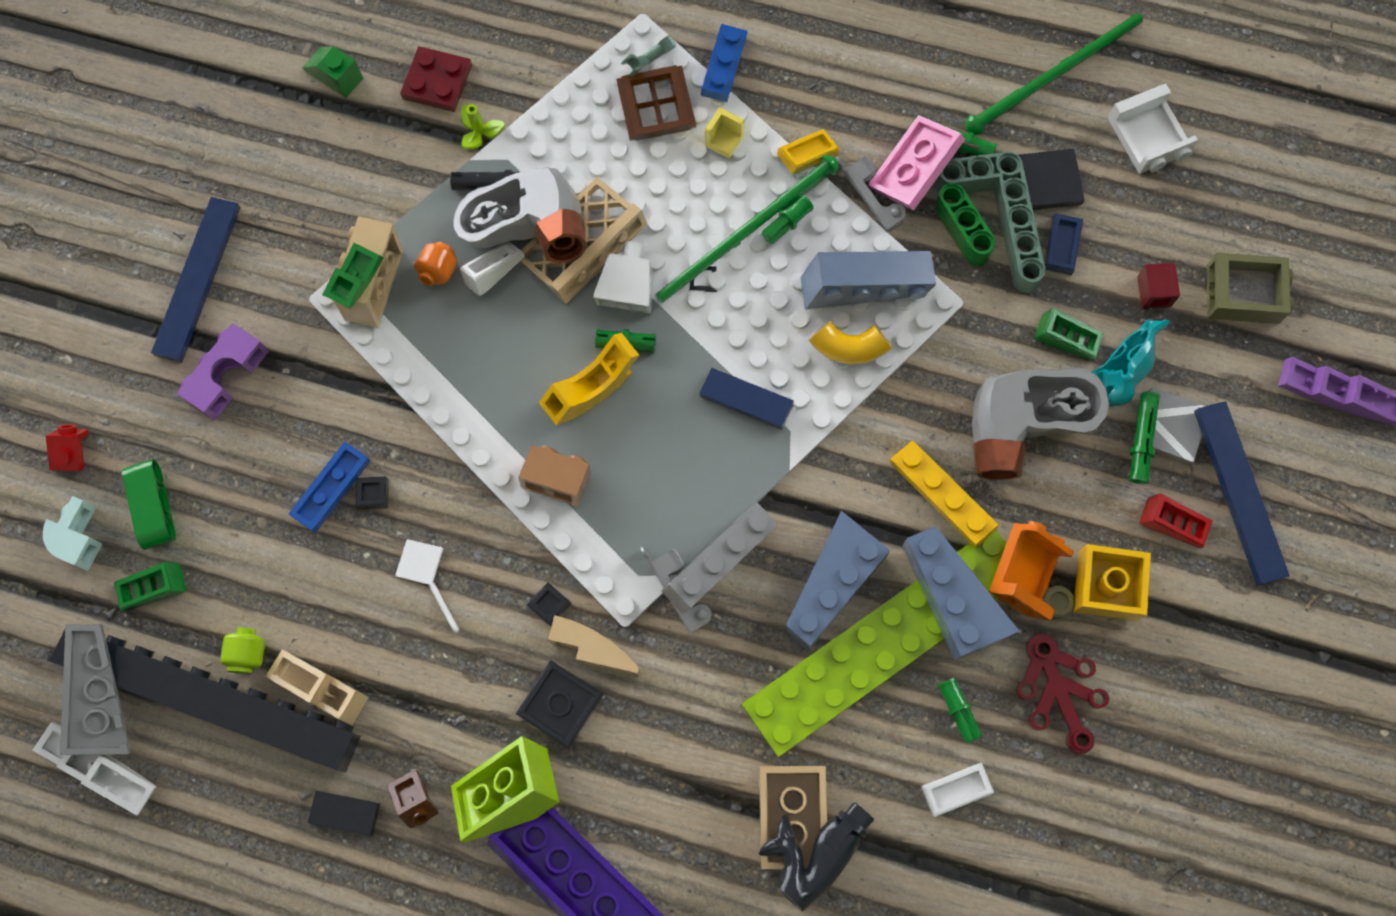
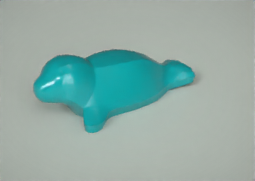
M1146 320L1138 330L1128 336L1118 346L1105 364L1092 371L1106 388L1110 407L1125 405L1131 401L1136 385L1149 374L1154 365L1156 335L1168 326L1169 320Z

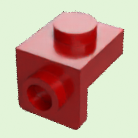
M66 424L58 426L56 431L46 435L49 471H80L84 469L81 439L88 436V429H77L76 425Z

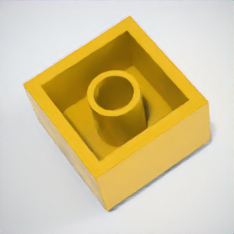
M1090 544L1085 545L1078 551L1073 613L1129 621H1138L1147 616L1151 553Z

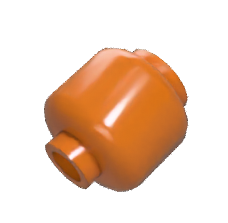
M442 242L426 244L414 263V269L419 275L418 279L420 282L430 287L445 285L458 265L455 251Z

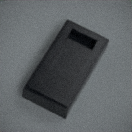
M316 791L308 823L373 836L380 803Z

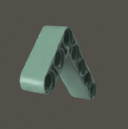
M1001 152L951 159L935 181L937 191L940 192L941 188L948 183L961 185L967 194L994 190L1013 284L1022 293L1034 292L1045 275V264L1021 158L1013 152ZM1001 168H1007L1011 173L1005 172ZM973 172H980L983 176H977ZM950 175L954 177L955 180L946 179L944 176ZM1007 194H1013L1017 199H1012ZM1012 220H1019L1023 225H1017ZM1018 246L1026 247L1029 252L1021 251ZM1029 272L1035 279H1029L1023 273Z

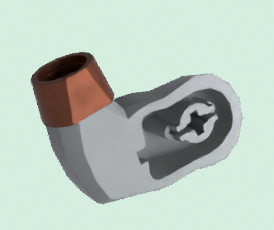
M542 167L515 173L490 186L478 188L466 195L459 203L454 215V229L458 237L476 248H490L512 240H527L537 237L545 257L555 263L574 261L581 257L586 250V234L581 205L573 188L556 168Z

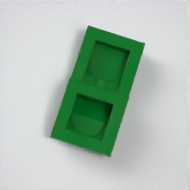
M353 243L341 269L335 268L322 295L351 309L373 279L384 257Z

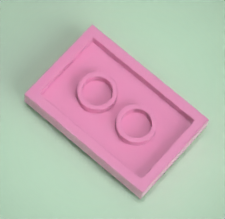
M918 115L868 186L872 191L914 211L962 145L965 138L955 130Z

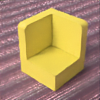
M721 107L718 108L705 128V146L728 159L731 158L744 138V120Z

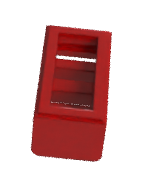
M1160 493L1147 499L1139 523L1151 530L1201 549L1204 548L1213 520ZM1170 513H1172L1173 516L1171 522L1169 523L1167 521ZM1182 518H1185V522H1184V524H1183V527H1182V529H1180L1179 527H1180ZM1193 523H1198L1194 535L1190 534Z

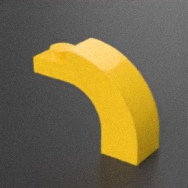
M622 333L615 334L598 357L584 370L571 378L553 383L539 401V404L555 425L577 418L601 403L619 388L632 374L630 367L640 355Z

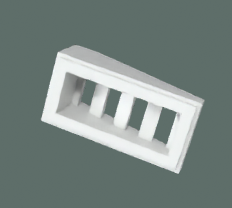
M508 241L460 267V271L465 285L475 294L481 296L525 256L520 249Z

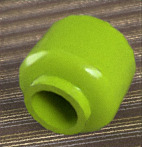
M237 627L236 633H229L224 637L220 662L227 667V672L252 674L254 669L261 667L265 640L255 635L256 629Z

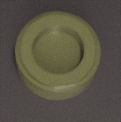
M1053 586L1044 594L1043 601L1055 609L1052 618H1063L1074 609V596L1066 587Z

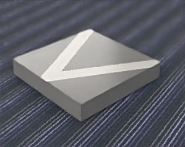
M1152 387L1149 391L1156 392L1161 396L1159 399L1153 449L1158 454L1191 465L1194 462L1202 437L1194 410L1205 406Z

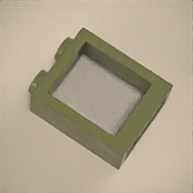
M1216 253L1207 264L1208 319L1280 324L1291 314L1294 307V299L1290 296L1293 271L1289 269V258Z

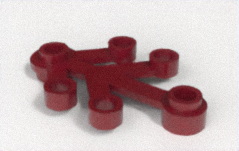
M1035 635L1028 641L1026 646V653L1031 661L1023 681L1016 687V694L1022 700L1034 698L1037 694L1035 682L1042 668L1048 680L1035 712L1029 716V725L1036 731L1046 729L1050 724L1048 714L1056 698L1069 729V733L1066 736L1068 749L1075 754L1087 753L1094 746V736L1088 729L1082 727L1069 694L1087 701L1094 709L1105 707L1109 703V695L1103 689L1092 690L1060 675L1056 663L1074 670L1076 675L1082 679L1093 676L1096 672V665L1088 658L1079 660L1060 651L1057 642L1049 635ZM1039 644H1044L1047 646V655H1042L1039 653ZM1082 663H1086L1090 667L1089 674L1081 672L1080 665ZM1022 685L1030 686L1032 690L1030 696H1025L1022 693ZM1095 693H1099L1103 697L1101 705L1094 702L1093 696ZM1035 715H1041L1044 718L1042 727L1034 723ZM1079 734L1086 737L1087 743L1085 746H1080L1077 743V736Z

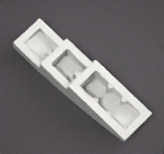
M51 722L32 751L57 764V768L82 781V785L131 813L139 815L157 786L110 755H60L61 726Z

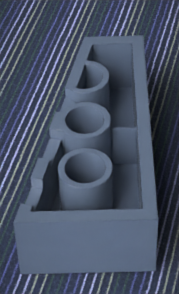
M931 251L818 252L800 277L805 310L902 298L920 299L925 297L936 285Z
M841 511L784 631L809 651L882 564L890 550Z
M936 526L905 540L902 547L954 661L1012 638L1020 632Z

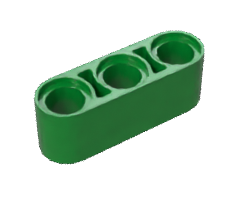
M957 183L945 184L941 188L935 204L936 212L965 259L974 266L984 265L990 259L996 240L962 186ZM949 198L954 200L956 203L950 204L946 202L944 199ZM959 222H967L971 227H963ZM974 245H981L986 251H979Z
M151 459L123 468L124 487L135 536L140 547L143 550H147L175 541V526L163 474L157 461Z

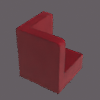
M1174 263L1145 264L1137 277L1142 309L1172 307L1180 297L1176 265Z

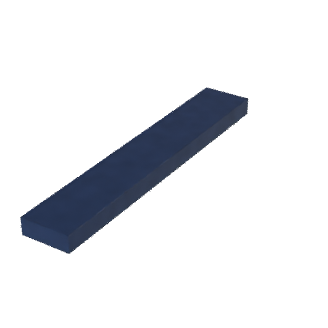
M210 197L151 353L154 356L183 362L241 207L238 203Z
M1224 401L1194 410L1256 586L1289 577L1288 569L1227 402Z

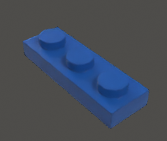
M721 24L701 88V96L728 102L747 38V30Z
M344 441L289 512V515L316 533L371 460Z

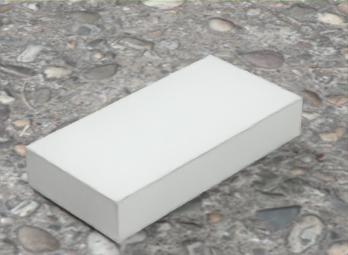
M982 762L921 786L933 817L994 794Z

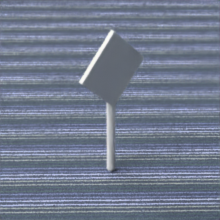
M407 539L395 576L428 584L453 632H459L454 618L434 583L444 548Z

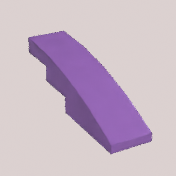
M1295 357L1284 360L1278 384L1279 387L1331 408L1396 426L1395 391L1361 375L1349 377L1328 366L1316 368Z

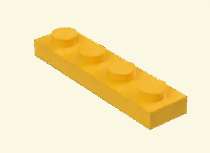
M913 440L890 459V464L974 548L998 529V524Z

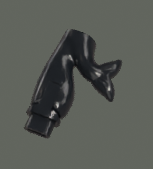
M856 802L846 812L840 810L838 813L839 817L831 818L820 829L813 844L807 869L804 867L803 854L797 843L796 834L786 814L781 817L778 823L777 837L770 839L761 847L759 851L760 856L783 857L785 864L776 888L801 912L810 907L829 889L857 851L862 842V837L865 838L868 835L865 830L874 821V818Z

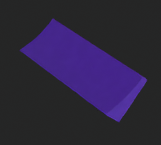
M553 807L534 820L493 833L488 838L487 845L558 916H664Z

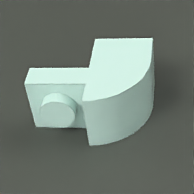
M72 496L69 503L63 507L58 523L48 519L45 521L43 541L47 550L53 556L88 571L102 546V543L82 534L96 507Z

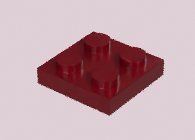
M418 46L400 92L402 99L455 112L472 67L471 59Z

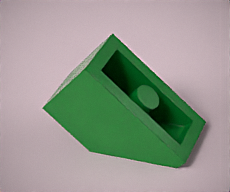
M334 46L320 47L302 67L304 71L345 98L364 79L356 61Z

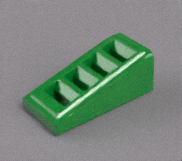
M1052 308L1042 315L1034 339L1093 361L1096 359L1104 333ZM1063 328L1067 329L1064 336L1061 335ZM1075 332L1078 333L1076 342L1072 341ZM1086 336L1090 337L1087 348L1083 346Z
M163 562L114 582L120 611L137 608L186 591L181 566L179 563ZM154 577L157 579L158 590L156 589ZM141 581H144L145 590H146V594H145V595H144V590H143V586H142V582H141ZM129 585H133L135 599L133 600Z

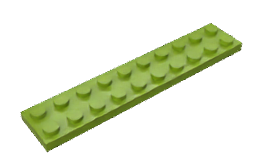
M997 530L976 548L969 543L957 552L988 592L1006 546L1005 540ZM918 580L741 704L778 758L944 640ZM990 593L996 602L1000 600Z

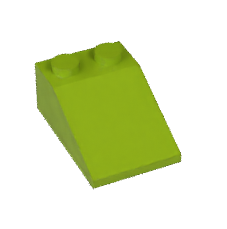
M523 736L451 785L460 841L464 843L534 820L560 803L547 748Z

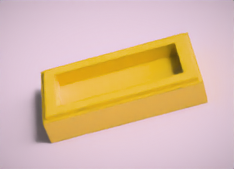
M821 129L779 147L777 156L794 175L821 163L822 156H837L840 148L827 132Z

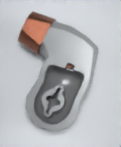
M1069 368L1064 370L1028 369L987 378L979 387L973 406L972 431L976 475L989 480L1019 478L1023 473L1026 444L1023 441L1025 438L1040 437L1050 433L1077 434L1097 429L1106 418L1109 406L1106 388L1098 376L1085 368Z

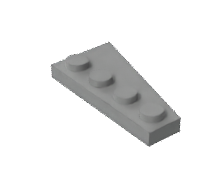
M103 624L65 625L60 755L130 754L131 749Z

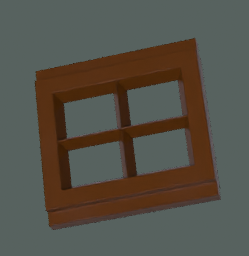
M674 65L640 72L634 76L625 75L621 76L622 78L616 79L630 141L678 133L696 127L682 66ZM669 79L673 97L658 99L654 82ZM649 83L653 101L637 104L633 86ZM675 102L679 120L664 123L660 105ZM654 106L658 124L643 127L639 109Z

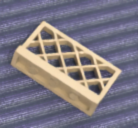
M598 177L577 195L581 211H584L587 244L586 250L581 257L567 263H555L548 261L543 253V261L530 262L527 258L534 251L542 250L537 237L533 238L521 250L525 257L520 263L555 292L558 298L565 304L604 268L609 254H618L624 248L626 241H631L648 225L639 207L634 203L632 205ZM597 189L605 193L604 201L590 203V196ZM622 207L626 210L619 218L609 219V208ZM604 209V219L589 221L590 210ZM604 226V232L598 238L589 239V228ZM562 267V273L554 281L548 278V268Z

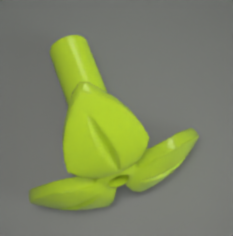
M463 104L461 110L462 123L465 128L473 130V132L463 136L461 143L463 149L474 150L482 145L481 135L494 139L502 133L505 128L503 121L490 120L483 124L482 116L479 114L477 106L474 104Z

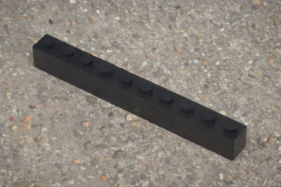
M65 629L49 660L63 667ZM108 635L106 642L116 687L341 772L347 771L361 738L360 735L352 733L354 726L338 720L335 721L334 726L323 722L325 715L308 709L305 715L294 711L296 705L278 698L277 703L274 704L266 701L268 695L253 688H249L248 693L237 690L239 686L237 682L223 677L220 678L219 682L209 679L210 672L194 666L189 672L181 669L183 663L167 656H164L162 661L152 658L155 653L154 651L136 645L133 651L125 648L127 641Z

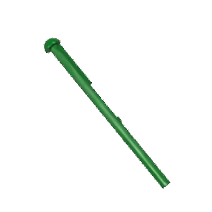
M1140 13L1134 14L977 116L969 115L965 121V130L967 133L968 131L974 133V136L981 135L983 133V126L1143 22L1142 15Z
M831 155L822 156V164L658 291L655 294L657 299L661 303L665 302L723 255L739 246L741 241L778 212L786 210L801 195H805L830 174L834 176L839 169L837 159Z

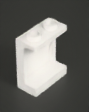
M1166 83L1115 103L1107 118L1139 174L1149 170L1155 172L1163 168L1168 162L1173 160L1180 162L1188 158L1193 153L1192 150L1198 142L1196 136L1187 138L1166 101L1171 91Z

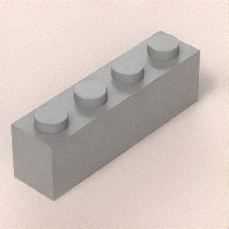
M756 502L661 591L683 614L692 608L778 524Z

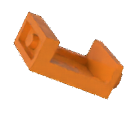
M1029 521L1028 524L1014 523L989 593L1026 617L1051 621L1055 609L1043 601L1044 594L1047 591L1057 559L1060 556L1072 557L1074 551L1064 544V539L1048 533L1046 526L1034 521Z

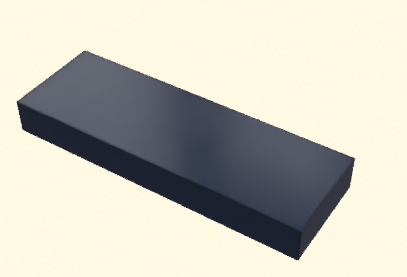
M711 368L699 393L701 398L781 430L794 405V400L714 368Z

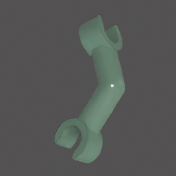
M668 35L643 55L637 57L634 54H630L621 62V65H630L632 72L628 75L634 76L642 67L647 66L661 55L674 49L676 43L671 35Z

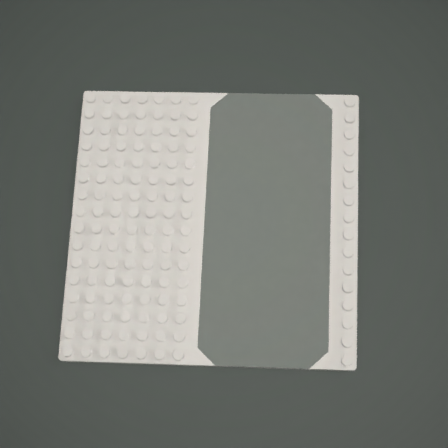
M645 14L637 16L456 172H505V169H512L513 172H524L542 167L556 168L573 188L576 195L581 193L598 177L631 205L634 203L642 210L648 224L631 241L643 245L640 258L648 259L651 262V314L596 305L593 295L603 269L567 304L561 301L555 292L520 262L481 296L475 294L465 285L460 267L499 245L490 248H476L458 237L454 229L455 212L459 203L468 193L474 190H452L450 177L393 225L404 251L379 328L344 321L335 302L322 295L329 280L309 298L311 304L622 627H629L663 594L661 590L664 588L648 560L643 555L641 547L646 548L652 561L672 549L677 550L684 562V566L669 574L673 580L745 511L765 497L956 314L963 305L962 299L935 276L936 285L925 297L920 299L902 298L805 310L800 277L818 252L908 251L827 177L804 195L811 201L814 209L796 224L797 228L795 230L790 229L775 244L765 241L762 231L779 217L778 212L741 241L739 246L731 249L714 262L711 266H717L716 272L712 273V270H704L694 278V286H710L716 289L717 292L689 290V282L669 299L661 303L655 296L658 291L816 168L812 166L792 175L777 156L779 147L789 143L732 92H730L728 102L701 96V88L707 69L676 41L674 49L661 55L647 66L642 67L638 73L674 65L682 66L696 127L678 133L630 141L616 79L630 74L632 68L628 64L621 65V62L630 54H634L637 57L643 55L668 36L665 31ZM669 79L654 82L658 99L673 97ZM649 83L633 86L637 104L653 101ZM675 102L660 105L664 123L679 120ZM654 106L639 109L643 127L658 124ZM719 107L744 120V138L730 159L705 146V128ZM597 189L590 196V203L604 201L605 193ZM622 207L609 208V219L619 218L626 210ZM604 209L590 210L589 221L604 219ZM604 226L589 228V239L598 238L604 232ZM533 238L509 242L522 250ZM442 242L455 251L458 265L445 285L430 287L420 282L418 279L419 275L414 269V263L426 244ZM624 248L618 253V255H623ZM543 250L534 251L527 259L530 262L543 261ZM562 267L548 268V278L552 281L562 273ZM830 321L841 332L848 335H859L875 325L893 348L869 363L846 365L829 360L815 349L808 340ZM597 329L623 332V329H630V332L656 334L655 353L637 351L640 356L630 367L632 374L610 396L586 413L568 422L555 425L539 404V401L553 383L573 377L598 357L604 348H595ZM711 368L794 400V405L783 429H778L701 398L699 393ZM531 445L540 448L541 446H549L555 449L558 454L568 457L570 455H577L590 464L591 476L578 507L521 488L518 477Z

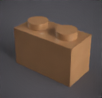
M531 445L518 477L522 489L578 507L591 476L590 464L577 455H570L568 457L558 454L555 449L549 446H541L540 448Z

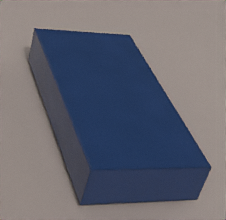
M1054 214L1044 261L1045 270L1067 275L1074 273L1083 219Z

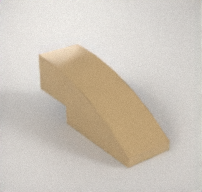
M554 615L548 638L551 644L578 650L576 660L580 664L636 677L640 676L641 670L636 663L611 640L578 622Z
M283 649L265 676L305 701L350 725H353L369 698Z

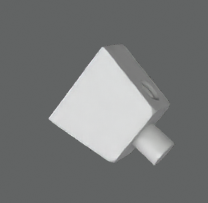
M626 241L623 255H608L593 295L596 305L651 314L652 266L650 260L640 258L642 244Z

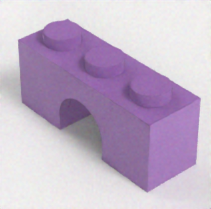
M232 323L228 329L220 333L217 343L213 348L201 357L199 365L194 372L182 381L180 389L176 394L215 421L233 398L221 387V379L224 373L232 368H242L252 374L269 350L261 341Z

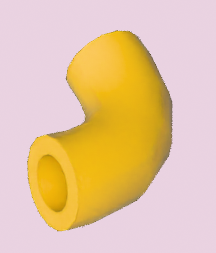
M830 321L808 340L815 349L829 360L846 365L869 363L893 348L875 325L859 335H848L841 332Z

